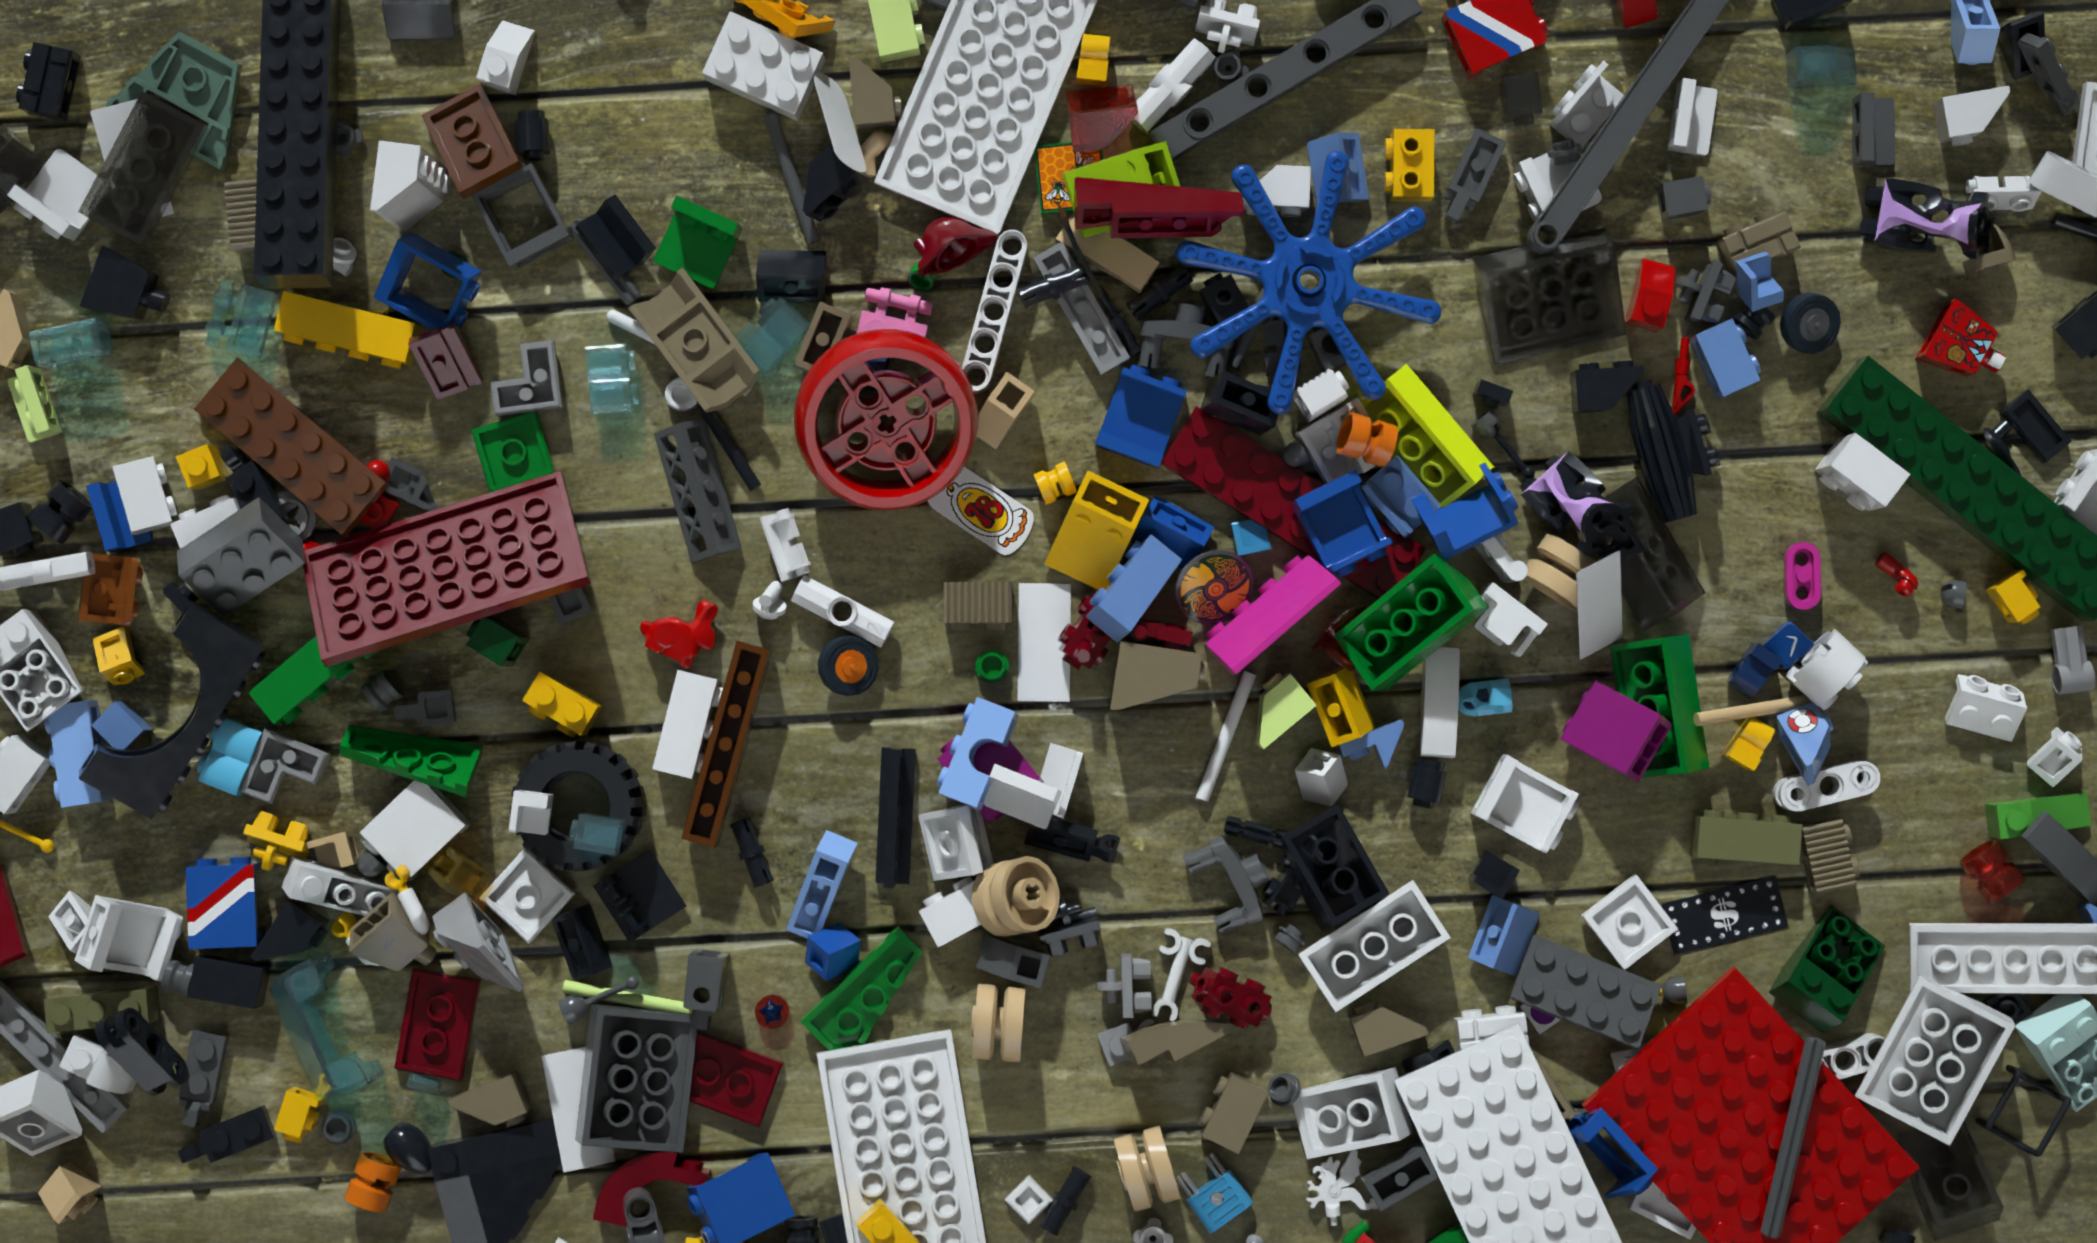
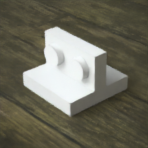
M962 804L918 815L933 881L979 874L983 872L985 866L993 864L983 817L977 809Z

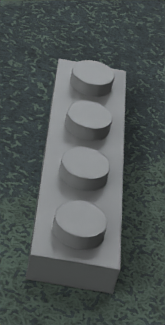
M1062 241L1033 258L1044 279V275L1048 273L1055 275L1076 266ZM1083 285L1060 294L1061 298L1057 299V302L1100 376L1130 360V356L1116 332L1112 329L1109 320L1088 285Z

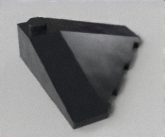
M553 1118L440 1141L428 1148L436 1189L452 1243H508L510 1239H516L530 1218L527 1216V1213L537 1199L541 1200L556 1178L553 1174L561 1163Z

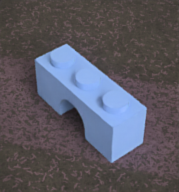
M979 697L976 698L974 704H968L962 720L966 723L962 736L956 735L950 749V754L953 755L949 768L943 767L937 781V786L941 787L939 793L942 796L977 810H982L983 802L993 779L989 775L977 771L974 765V755L976 750L986 743H996L1007 747L1019 717L1015 711Z

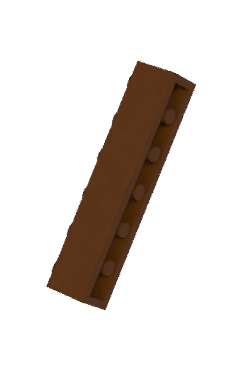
M736 641L681 839L713 848L719 846L773 650Z

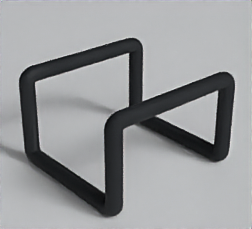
M2007 1065L2005 1069L2013 1074L2011 1081L1988 1121L1976 1118L1975 1122L2019 1149L2035 1157H2040L2071 1105V1098L2054 1091L2028 1076L2021 1069ZM2019 1079L2063 1102L2037 1150L1993 1126Z

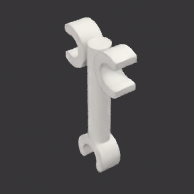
M1166 928L1164 933L1173 936L1175 943L1172 947L1160 945L1159 950L1167 955L1176 954L1163 996L1153 1004L1152 1013L1154 1016H1157L1160 1007L1167 1005L1171 1008L1169 1020L1174 1021L1178 1015L1175 1000L1188 958L1190 956L1191 960L1196 964H1205L1206 960L1195 955V949L1199 945L1210 947L1211 943L1204 938L1192 940L1183 936L1180 937L1175 929Z

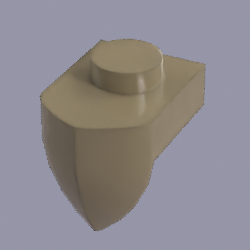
M1996 224L1991 225L1994 252L1980 255L1978 260L1969 259L1962 262L1966 275L1978 272L1979 278L1999 272L1998 266L2016 260L2010 240Z

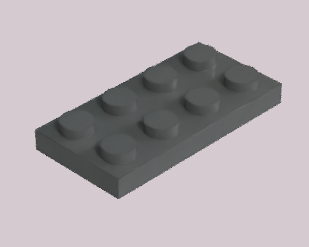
M1533 934L1508 999L1638 1050L1662 985Z

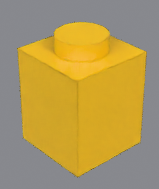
M205 444L175 456L188 488L200 491L225 481V478L229 476L225 463L219 454L218 447Z

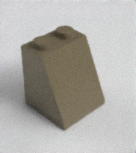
M1120 641L1109 709L1120 710L1195 689L1198 686V682H1205L1207 662L1201 661L1202 654Z

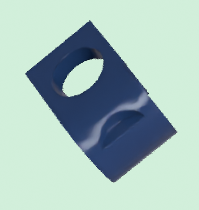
M1751 643L1729 675L1727 684L1750 699L1760 690L1770 674L1776 671L1783 660L1760 643Z

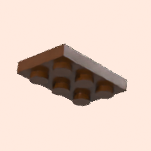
M481 83L422 115L456 189L463 199L523 167Z

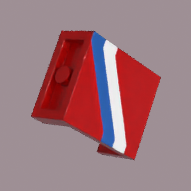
M1470 0L1445 11L1441 19L1468 80L1480 75L1484 69L1532 48L1538 50L1547 42L1548 30L1542 17H1536L1532 8L1535 5L1534 0Z

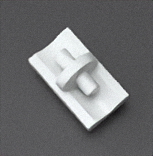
M1207 0L1205 6L1201 5L1195 32L1207 34L1208 40L1220 42L1217 52L1224 54L1226 44L1239 47L1240 43L1254 46L1260 20L1257 19L1256 6L1245 3L1240 4L1238 13L1235 14L1224 11L1225 0Z

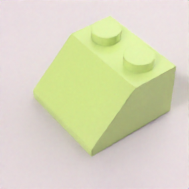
M1276 673L1262 685L1265 691L1259 696L1255 743L1261 749L1269 746L1317 706L1291 673L1283 676L1280 673Z

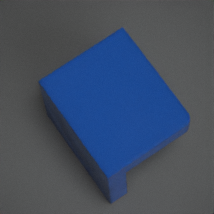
M841 923L832 925L808 936L805 963L825 981L853 969L858 964L861 940Z

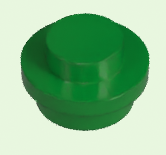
M989 649L978 656L975 669L977 675L983 681L996 683L1006 677L1009 671V662L1001 651Z

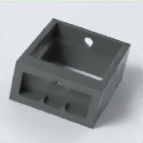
M522 163V168L472 194L508 266L514 271L574 240L539 171L532 163L528 165ZM533 181L556 227L512 249L489 203Z

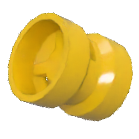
M1065 461L1055 465L1051 471L1046 472L1042 470L1033 474L1046 505L1055 502L1057 497L1061 495L1070 496L1077 493Z

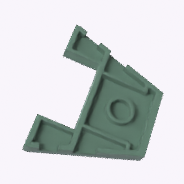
M178 32L148 61L149 64L137 76H133L116 96H112L107 101L105 106L108 107L141 98L144 107L151 92L161 96L209 123L193 155L220 170H224L227 165L242 65L192 37Z

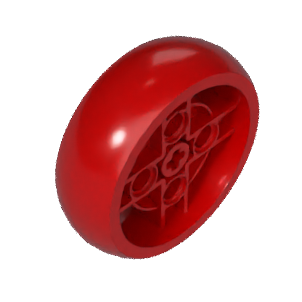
M875 329L860 332L837 342L826 350L806 374L799 389L794 408L795 438L802 459L810 472L828 491L838 498L855 506L874 510H898L912 507L935 497L945 490L958 477L967 464L973 451L978 430V406L975 392L960 364L945 349L930 339L916 333L898 329ZM877 358L906 359L918 363L930 371L915 379L895 370L874 371L868 360ZM838 378L846 390L837 405L835 414L836 429L820 438L818 430L820 404L830 385ZM865 386H872L877 389L876 394L871 398H863L859 395V392ZM913 396H920L924 399V403L918 408H910L906 405L908 399ZM953 403L954 425L950 439L941 454L933 461L926 450L930 446L936 432L937 411ZM887 414L888 418L891 416L892 423L886 425L885 422L881 423L880 416ZM855 432H861L866 435V439L859 444H853L848 440L849 436ZM902 442H909L913 445L912 450L906 454H901L895 449ZM858 461L867 467L877 470L898 469L903 478L888 481L871 480L854 475L845 470V468Z

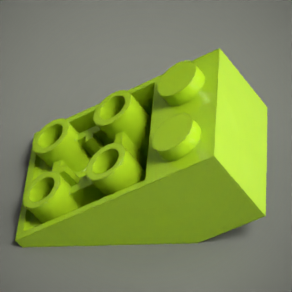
M1166 141L1138 148L1062 173L1073 211L1074 179L1076 177L1180 187ZM1109 226L1080 229L1082 239L1110 232Z

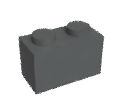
M1418 1141L1360 1175L1381 1212L1439 1178L1432 1162Z

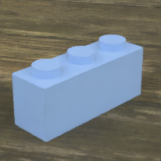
M98 700L67 703L44 720L45 729L48 734H51L52 748L49 749V760L51 766L56 769L57 781L54 782V794L56 800L60 801L61 808L112 801L109 795L79 779V770L96 743L99 742L104 745L103 737L91 726L100 717Z

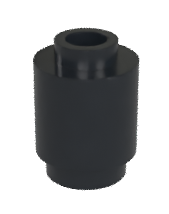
M523 110L518 112V119L515 120L517 154L524 156L525 161L544 160V155L551 153L549 120L545 118V112L542 110Z
M1418 758L1417 766L1413 765L1407 797L1414 798L1412 805L1432 809L1434 803H1441L1447 773L1444 772L1445 763Z

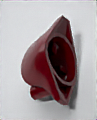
M942 217L934 220L925 229L924 236L914 242L915 249L922 257L918 264L919 276L948 272L968 263L997 242V234L974 227L957 217Z

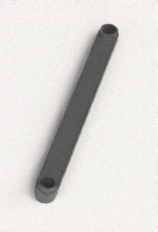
M1690 0L1530 228L1527 234V244L1533 252L1545 254L1559 245L1729 0ZM1539 230L1548 234L1550 238L1549 245L1539 240Z

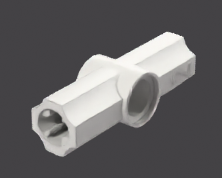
M1194 38L1170 65L1166 64L1149 83L1148 90L1129 108L1126 116L1140 130L1148 134L1171 107L1173 109L1177 107L1193 88L1192 84L1212 64L1215 56L1202 42Z
M806 575L799 582L791 599L797 605L882 648L895 623ZM840 602H847L852 608L851 617L846 621H839L834 616V608Z

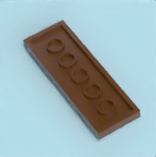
M238 357L194 408L196 412L345 537H347L390 485Z

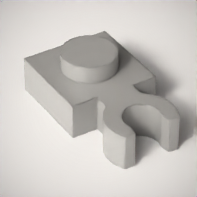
M1153 1018L1143 1019L1134 1030L1131 1029L1127 1021L1097 1034L1110 1067L1129 1059L1120 1038L1154 1024Z

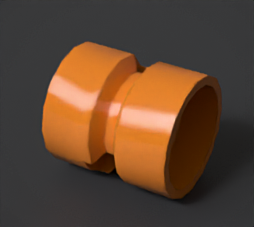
M1349 412L1339 429L1336 452L1353 459H1358L1362 456L1366 463L1385 467L1395 450L1398 428L1396 425L1380 420L1371 423L1370 417Z
M369 1151L360 1152L354 1168L357 1177L350 1180L344 1199L350 1204L365 1210L379 1213L386 1212L393 1194L390 1186L397 1183L402 1167L385 1155Z

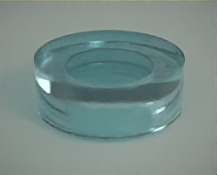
M412 1073L409 1074L406 1086L438 1096L442 1084L435 1079Z

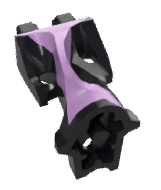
M1889 178L1885 179L1884 186L1867 187L1865 205L1871 208H1880L1879 219L1862 218L1859 235L1864 239L1875 241L1882 249L1937 253V246L1934 245L1935 237L1945 238L1957 242L1961 246L1964 256L1969 259L1978 260L1980 252L1988 253L1991 225L1994 224L1995 218L1988 209V193L1980 192L1973 194L1970 201H1953L1943 198L1942 190L1939 188ZM1924 195L1926 196V201L1924 204L1917 206L1912 202L1913 197ZM1942 210L1948 212V217L1944 222L1934 223L1932 221V217ZM1911 231H1919L1924 233L1925 239L1921 242L1910 240L1908 235Z
M1566 452L1562 457L1553 455L1545 463V473L1538 479L1528 478L1520 485V489L1523 492L1521 494L1522 498L1541 521L1560 533L1566 529L1565 526L1570 520L1574 523L1579 539L1578 547L1585 556L1598 554L1601 559H1604L1620 550V565L1622 566L1623 561L1628 555L1634 552L1641 554L1645 550L1629 524V518L1635 512L1634 507L1624 502L1616 504L1601 496L1606 488L1593 472L1571 452ZM1605 536L1612 537V542L1610 545H1605Z

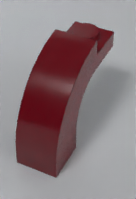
M651 1150L640 1152L620 1165L606 1181L598 1196L593 1220L626 1227L623 1198L629 1190L642 1188L646 1184L657 1180H671L690 1185H700L709 1181L711 1169L704 1168V1163L698 1160L684 1159L683 1163L678 1162L679 1152ZM634 1201V1202L631 1204V1206H630V1210H631L632 1212H633V1208H634V1203H635V1201Z

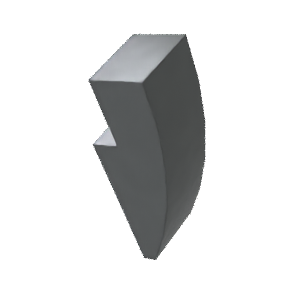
M2043 810L2021 837L2045 866L2062 879L2072 893L2093 905L2097 900V859L2059 822Z

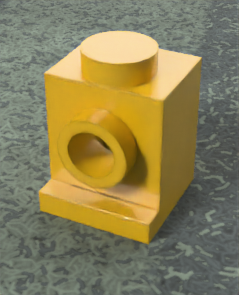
M2024 570L2012 571L1985 589L2008 623L2021 622L2023 625L2040 614L2037 610L2040 608L2036 601L2038 598L2037 592L2030 583L2022 581V578L2027 576Z
M297 1087L287 1090L274 1130L283 1133L282 1138L288 1141L301 1143L303 1136L308 1134V1131L312 1132L319 1117V1112L315 1111V1109L325 1103L326 1096Z

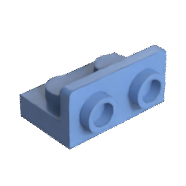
M1398 455L1361 486L1367 502L1373 508H1379L1387 517L1385 520L1389 528L1396 534L1400 533L1404 538L1422 524L1411 499L1424 493L1434 512L1441 507L1440 503Z

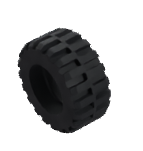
M573 741L556 744L546 748L542 753L536 754L530 759V764L522 768L517 776L520 779L518 784L513 786L511 796H513L516 790L549 794L553 786L563 777L571 774H585L595 778L603 785L609 797L610 811L603 827L591 836L584 838L567 836L557 830L550 819L549 833L547 835L524 832L516 833L517 836L521 835L524 840L523 847L528 852L532 851L537 855L536 859L543 864H551L554 866V869L562 871L574 870V872L595 869L619 858L633 844L632 841L635 836L639 835L643 826L641 825L642 816H645L646 806L643 805L645 792L643 786H640L637 777L639 775L635 768H631L626 762L627 759L620 753L617 754L610 747L591 741Z

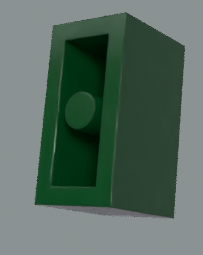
M487 616L481 620H474L466 634L470 638L466 645L499 666L513 667L530 637L497 617Z

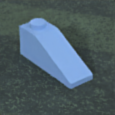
M826 830L816 849L786 930L807 939L808 936L823 930L858 844L857 842Z

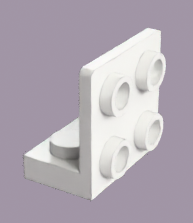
M1604 60L1597 68L1591 64L1573 85L1578 91L1574 94L1569 90L1551 111L1556 117L1549 125L1567 140L1573 139V142L1576 144H1581V148L1609 117L1623 97L1619 90L1600 75L1609 65Z

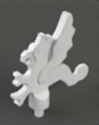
M1357 1149L1349 1151L1346 1161L1339 1169L1340 1176L1337 1180L1336 1172L1340 1161L1335 1160L1333 1162L1332 1156H1329L1326 1162L1313 1168L1314 1174L1316 1171L1320 1172L1318 1178L1321 1179V1184L1315 1186L1311 1180L1307 1181L1309 1184L1307 1190H1315L1318 1192V1195L1314 1198H1306V1200L1311 1202V1208H1315L1319 1201H1324L1326 1217H1330L1331 1226L1338 1225L1337 1216H1341L1340 1201L1351 1200L1361 1210L1378 1209L1373 1198H1370L1369 1203H1366L1355 1188L1347 1187L1355 1183V1177L1360 1175L1359 1166L1362 1161L1357 1158Z

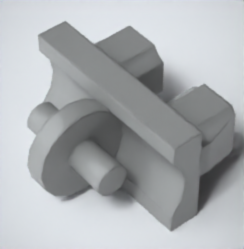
M1131 953L1121 954V981H1117L1116 969H1106V981L1097 982V990L1107 991V1003H1117V991L1122 990L1123 1018H1133V1013L1152 1011L1151 991L1133 992L1132 979H1151V962L1148 959L1132 958Z

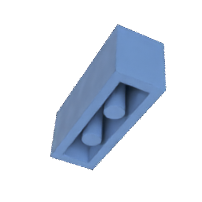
M1152 534L1142 542L1135 540L1124 554L1128 560L1123 566L1119 563L1107 577V580L1111 582L1106 590L1101 587L1089 602L1093 608L1086 618L1117 643L1131 632L1182 561L1180 557Z

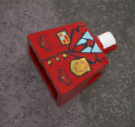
M1953 299L1944 304L1915 359L1968 377L1976 374L1980 366L1993 373H1997L2002 367L2006 355L1991 348L1997 337V330L1962 302Z

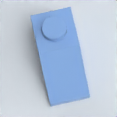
M1951 0V45L1957 62L1967 65L1992 63L2000 26L1990 0Z

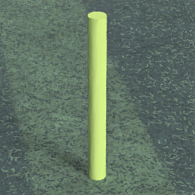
M565 980L562 993L590 998L611 988ZM621 991L602 1000L650 1010L692 1015V1009L683 1008L684 1002L634 992Z

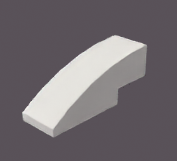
M1440 647L1422 661L1421 756L1455 758L1459 704L1460 648Z

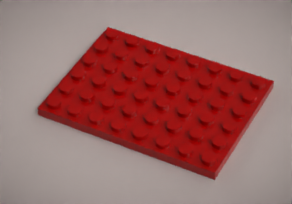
M1734 966L1581 1104L1589 1113L1603 1108L1658 1168L1650 1179L1709 1243H1837L1920 1168L1822 1062L1781 1236L1779 1238H1770L1761 1233V1226L1805 1042Z

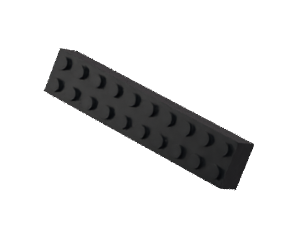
M262 0L254 277L264 289L333 287L340 0Z

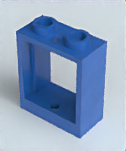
M410 232L397 240L373 298L431 330L439 327H448L453 322L456 323L460 330L468 317V312L465 311L469 301H473L479 292L481 284L477 281L482 271ZM416 255L462 280L449 314L402 289Z

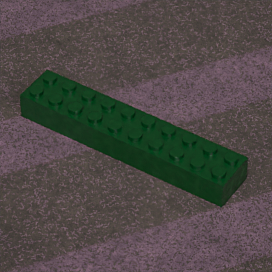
M1870 356L1858 359L1816 413L1845 436L1857 433L1910 473V476L1905 481L1906 484L2014 569L2024 570L2027 574L2025 577L2081 622L2095 621L2097 619V535Z

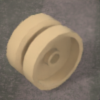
M1545 534L1536 549L1541 558L1547 563L1538 559H1529L1526 563L1528 573L1524 580L1560 605L1578 613L1576 573L1596 563V561L1589 555L1585 556L1579 548L1554 535Z
M1024 856L987 865L983 868L982 873L977 874L972 887V904L975 915L983 928L996 936L1008 937L1044 929L1055 919L1059 908L1060 891L1056 877L1048 865L1034 857Z
M978 984L976 1005H973L971 1037H973L972 1059L990 1060L994 1053L995 1039H1001L1000 1057L1002 1060L1020 1062L1026 987L1008 986L1004 995V1007L997 1006L998 989L996 985Z
M1160 1125L1143 1130L1142 1140L1146 1151L1143 1153L1139 1152L1135 1137L1131 1134L1114 1138L1119 1158L1117 1160L1118 1169L1125 1192L1128 1191L1135 1212L1152 1206L1153 1198L1149 1187L1151 1184H1155L1159 1199L1163 1203L1181 1199Z

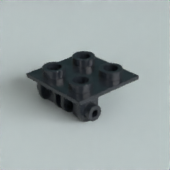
M651 849L593 886L629 943L687 907Z

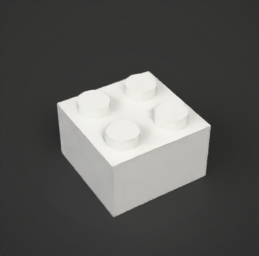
M1857 433L1838 438L1815 468V471L1821 475L1819 480L1825 486L1834 491L1840 489L1848 496L1847 502L1860 511H1864V509L1870 511L1886 507L1910 476V473Z

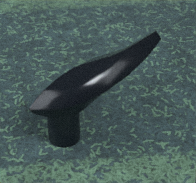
M2001 420L1992 430L1984 428V438L1990 452L2021 475L2011 457L2009 448L2002 441V438L2012 430V426L2006 420Z

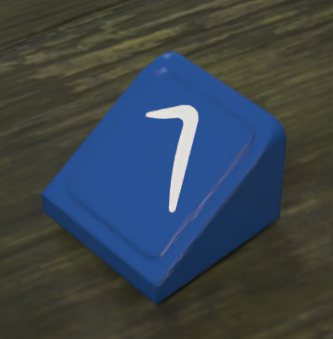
M1785 622L1763 646L1783 660L1781 665L1787 670L1805 655L1814 644L1792 622Z

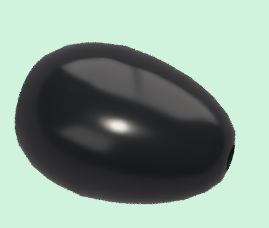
M400 1122L385 1136L383 1140L384 1149L390 1159L407 1171L418 1174L427 1173L432 1169L428 1148L432 1145L427 1136L418 1127L410 1123Z

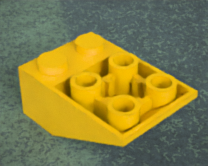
M1087 471L1044 565L1097 590L1101 587L1106 590L1110 583L1107 577L1119 564L1149 499L1091 471Z

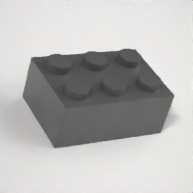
M260 497L176 551L178 576L222 617L305 564L302 538Z

